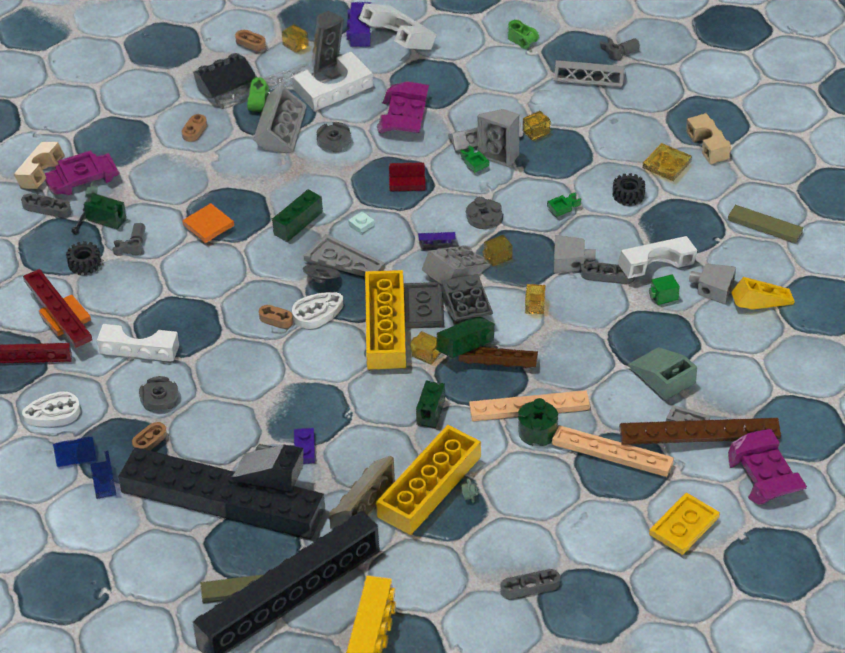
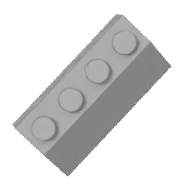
M280 85L267 96L253 140L266 151L291 153L294 149L307 105L284 86Z

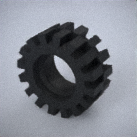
M624 173L623 177L618 175L613 182L612 196L614 200H617L619 204L623 202V205L629 203V206H632V203L638 204V201L641 203L645 197V181L641 176L638 178L637 174L632 176V173H629L626 176V173Z
M83 241V244L77 242V246L71 245L72 248H68V252H66L68 267L73 273L78 272V275H81L84 272V275H88L87 272L94 273L93 269L97 271L98 267L101 266L99 248H97L96 244L93 245L92 242H89V244L86 241Z

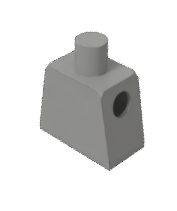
M555 235L554 273L581 271V265L584 264V260H596V249H585L584 239Z
M705 264L702 273L691 271L689 282L698 284L697 293L700 296L726 304L735 281L736 267Z

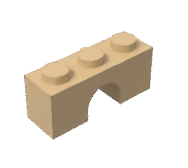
M707 113L687 119L686 132L694 143L703 141L702 154L709 164L729 159L731 144L725 139L722 131L716 127L713 119H710Z
M41 142L18 168L14 176L20 188L38 189L46 179L43 169L57 166L58 160H62L65 157L58 142Z

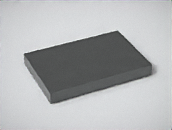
M404 283L405 328L443 327L442 287L440 283Z

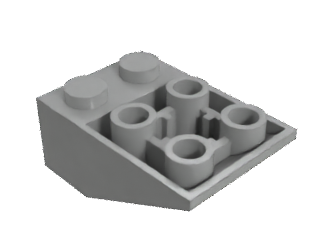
M462 245L460 247L438 248L437 250L428 251L422 271L442 285V280L479 274L490 267L491 264L485 261L483 256L474 253L469 246Z

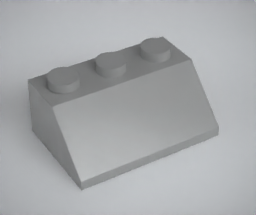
M505 109L479 114L477 116L478 151L489 161L510 167L519 156V114Z

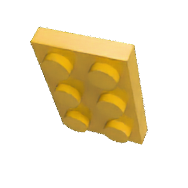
M686 492L649 529V535L684 555L720 517V512Z

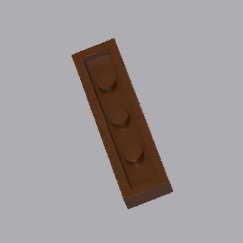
M478 347L459 355V361L467 364H499L506 367H536L538 360V351Z

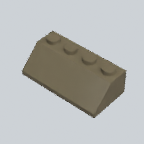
M388 456L376 460L369 468L363 471L360 479L353 483L351 490L342 496L337 507L330 511L328 517L330 529L341 525L351 516L361 511L370 516L377 507L376 501L395 482L394 457Z

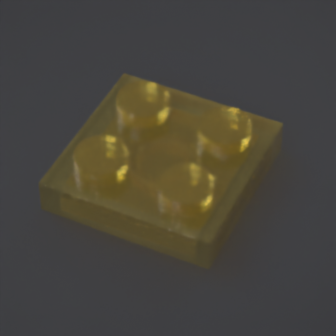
M661 143L643 162L642 168L674 181L691 163L692 156Z

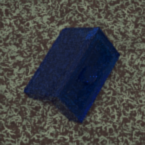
M93 436L53 443L57 467L90 462L97 459Z
M104 451L106 461L90 464L96 499L116 495L109 451Z

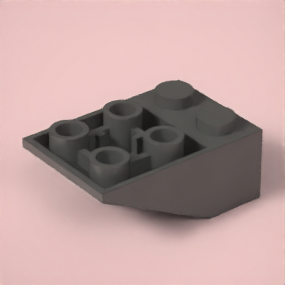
M478 274L441 281L442 298L445 307L455 321L493 314Z

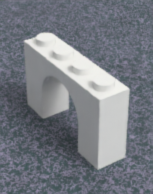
M364 4L359 17L361 21L369 26L385 27L397 31L394 41L409 49L431 50L437 36L436 33L390 5Z
M352 52L337 57V71L345 78L344 80L334 84L321 83L306 70L292 76L293 89L313 111H317L373 87V73Z

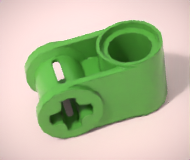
M511 20L508 23V40L516 43L523 49L529 48L532 42L539 40L540 37L537 30L522 23L520 20Z
M256 77L251 82L247 102L248 111H263L269 94V86L261 77Z

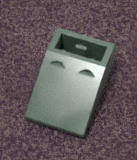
M660 347L628 364L637 375L665 400L696 383L697 366L685 355Z

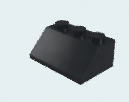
M238 53L230 54L226 59L215 60L213 64L200 66L198 70L193 71L198 91L211 98L251 83L257 77L247 59Z

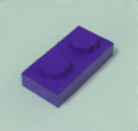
M455 232L418 233L419 241H422V244H434L433 240H441V244L452 243V240H456Z
M314 428L294 429V446L303 448V464L315 463Z

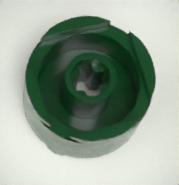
M537 398L523 405L518 411V433L520 439L532 446L533 443L540 444V446L552 443L558 428V412L556 408L550 403L545 402L542 398Z

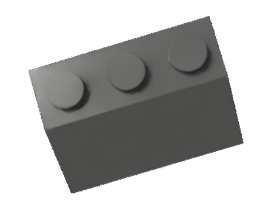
M329 10L317 15L312 56L314 73H319L336 65L337 57L340 54L344 18Z

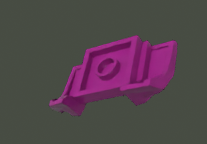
M408 81L391 85L387 89L382 104L390 102L388 114L380 116L377 125L378 132L385 133L387 131L399 130L419 133L429 85Z
M90 150L58 160V165L55 166L56 170L44 173L46 176L44 181L52 193L71 195L73 187L101 178L106 183H109L120 172L109 153L97 157Z
M771 429L744 435L734 441L728 451L730 468L741 462L752 479L754 486L748 498L759 505L776 497L807 488L800 474L792 472L778 449L780 442Z

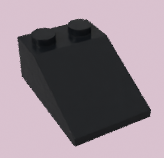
M283 444L245 453L232 477V481L292 492L303 469V448Z

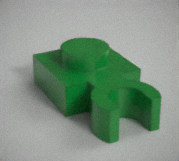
M468 146V152H465L463 149L460 150V155L465 159V164L474 173L489 167V160L480 151L475 153L472 146Z
M574 192L569 194L567 198L561 195L548 200L547 207L558 217L571 212L572 207H579L582 199H576L577 194Z

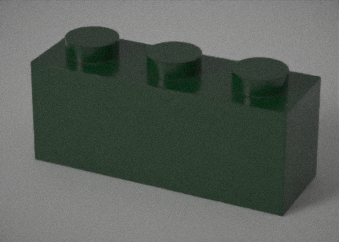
M307 189L272 218L273 235L286 242L291 240L323 213L322 196Z
M476 317L437 333L436 350L450 358H455L494 341L495 323L483 317Z

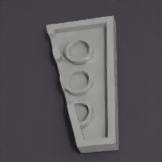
M327 234L303 255L304 261L364 277L365 271H383L386 268L384 262Z

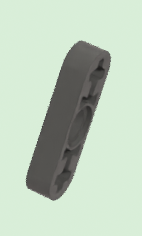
M33 193L25 194L21 198L22 207L26 211L60 218L68 217L72 212L70 202ZM44 204H50L48 207H42Z
M585 262L581 265V276L586 280L630 284L635 280V277L628 278L618 264ZM611 271L612 274L606 275L603 272Z
M546 569L505 578L500 583V594L505 599H515L552 591L560 585V574L554 569ZM527 581H533L536 583V585L533 587H527L525 586V583Z

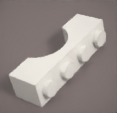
M687 236L621 250L618 265L628 278L645 275L647 265L652 262H667L677 268L693 265L697 249Z
M103 324L97 338L99 354L174 362L179 347L177 332L158 330L154 335L144 339H134L123 332L122 326Z

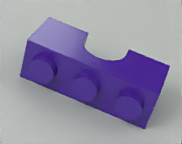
M351 2V9H348L346 32L347 40H350V47L371 46L370 26L359 19L364 4H371V2Z

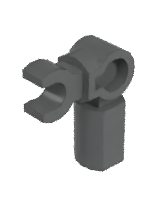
M608 38V43L600 41V47L602 50H606L611 60H618L622 54L627 55L638 51L640 43L636 38H633L618 45L613 43L611 38Z
M134 223L131 239L126 240V242L115 240V247L112 248L113 253L120 255L126 252L135 256L143 252L142 243L146 229L143 223Z

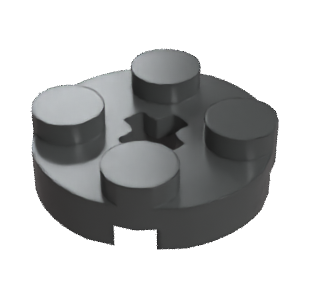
M333 122V125L328 126L327 123L323 124L316 132L317 145L324 149L332 150L335 153L341 152L342 148L347 147L351 142L350 128L341 122Z
M476 197L466 208L468 223L479 229H486V226L490 225L492 227L498 225L502 220L501 204L484 197Z
M152 377L147 380L144 386L141 385L139 388L140 402L148 411L172 409L175 407V402L179 397L178 386L175 382L169 381L168 377Z

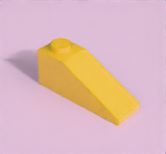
M742 277L731 292L736 306L751 310L793 305L795 302L789 288L747 277Z

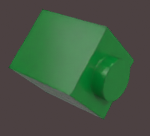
M673 274L651 279L649 294L657 305L679 300L680 286Z

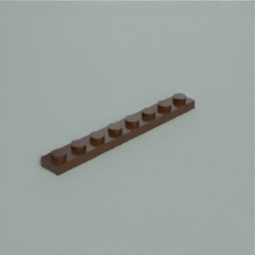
M778 418L620 423L619 425L621 445L736 441L748 433L771 429L777 439L781 437Z

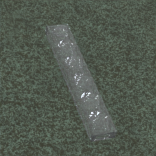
M306 63L263 79L269 86V93H271L280 85L285 88L293 86L292 76L308 70L314 78L315 73L309 64ZM251 83L214 97L215 102L221 110L247 102Z

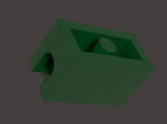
M92 193L90 201L84 203L86 220L118 230L127 219L124 202Z
M425 381L416 407L417 425L436 428L445 402V383L438 385L436 382ZM426 410L427 413L431 415L430 417L424 416Z

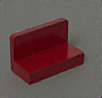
M424 162L389 164V191L425 190Z

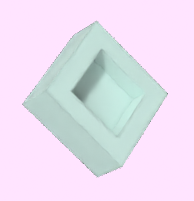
M360 212L348 220L349 226L360 234L374 226V220L364 212Z

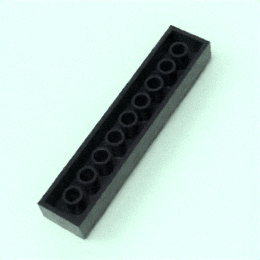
M134 447L118 476L122 493L310 540L325 511L324 493L294 486L291 492L232 481L235 471Z
M363 511L351 516L347 521L334 527L326 535L319 537L309 546L302 548L292 557L285 559L280 565L268 570L257 580L251 581L240 591L234 592L223 602L216 604L206 613L199 615L193 621L196 647L201 653L230 652L379 553L378 525Z

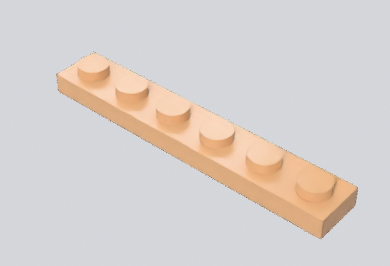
M587 390L469 401L471 420L481 421L518 417L519 409L537 398H542L545 402L553 405L558 413L590 410Z
M560 425L552 439V445L668 477L674 463V457L628 444L621 445V442Z

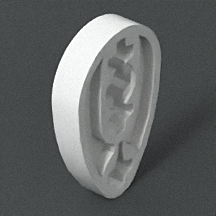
M326 292L299 299L292 307L294 323L305 329L318 328L328 323L343 308V296L336 292Z
M61 391L48 394L33 401L23 409L22 415L24 422L29 425L39 427L62 426L70 424L78 418L80 405L78 398L74 394Z

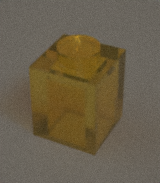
M295 24L282 31L283 46L295 53L300 52L309 46L308 32Z
M541 111L523 118V132L532 141L550 133V118Z
M504 234L484 242L483 257L492 266L512 260V245Z
M527 284L525 314L544 315L546 285Z
M421 331L411 341L412 357L432 365L441 354V352L436 350L437 338Z

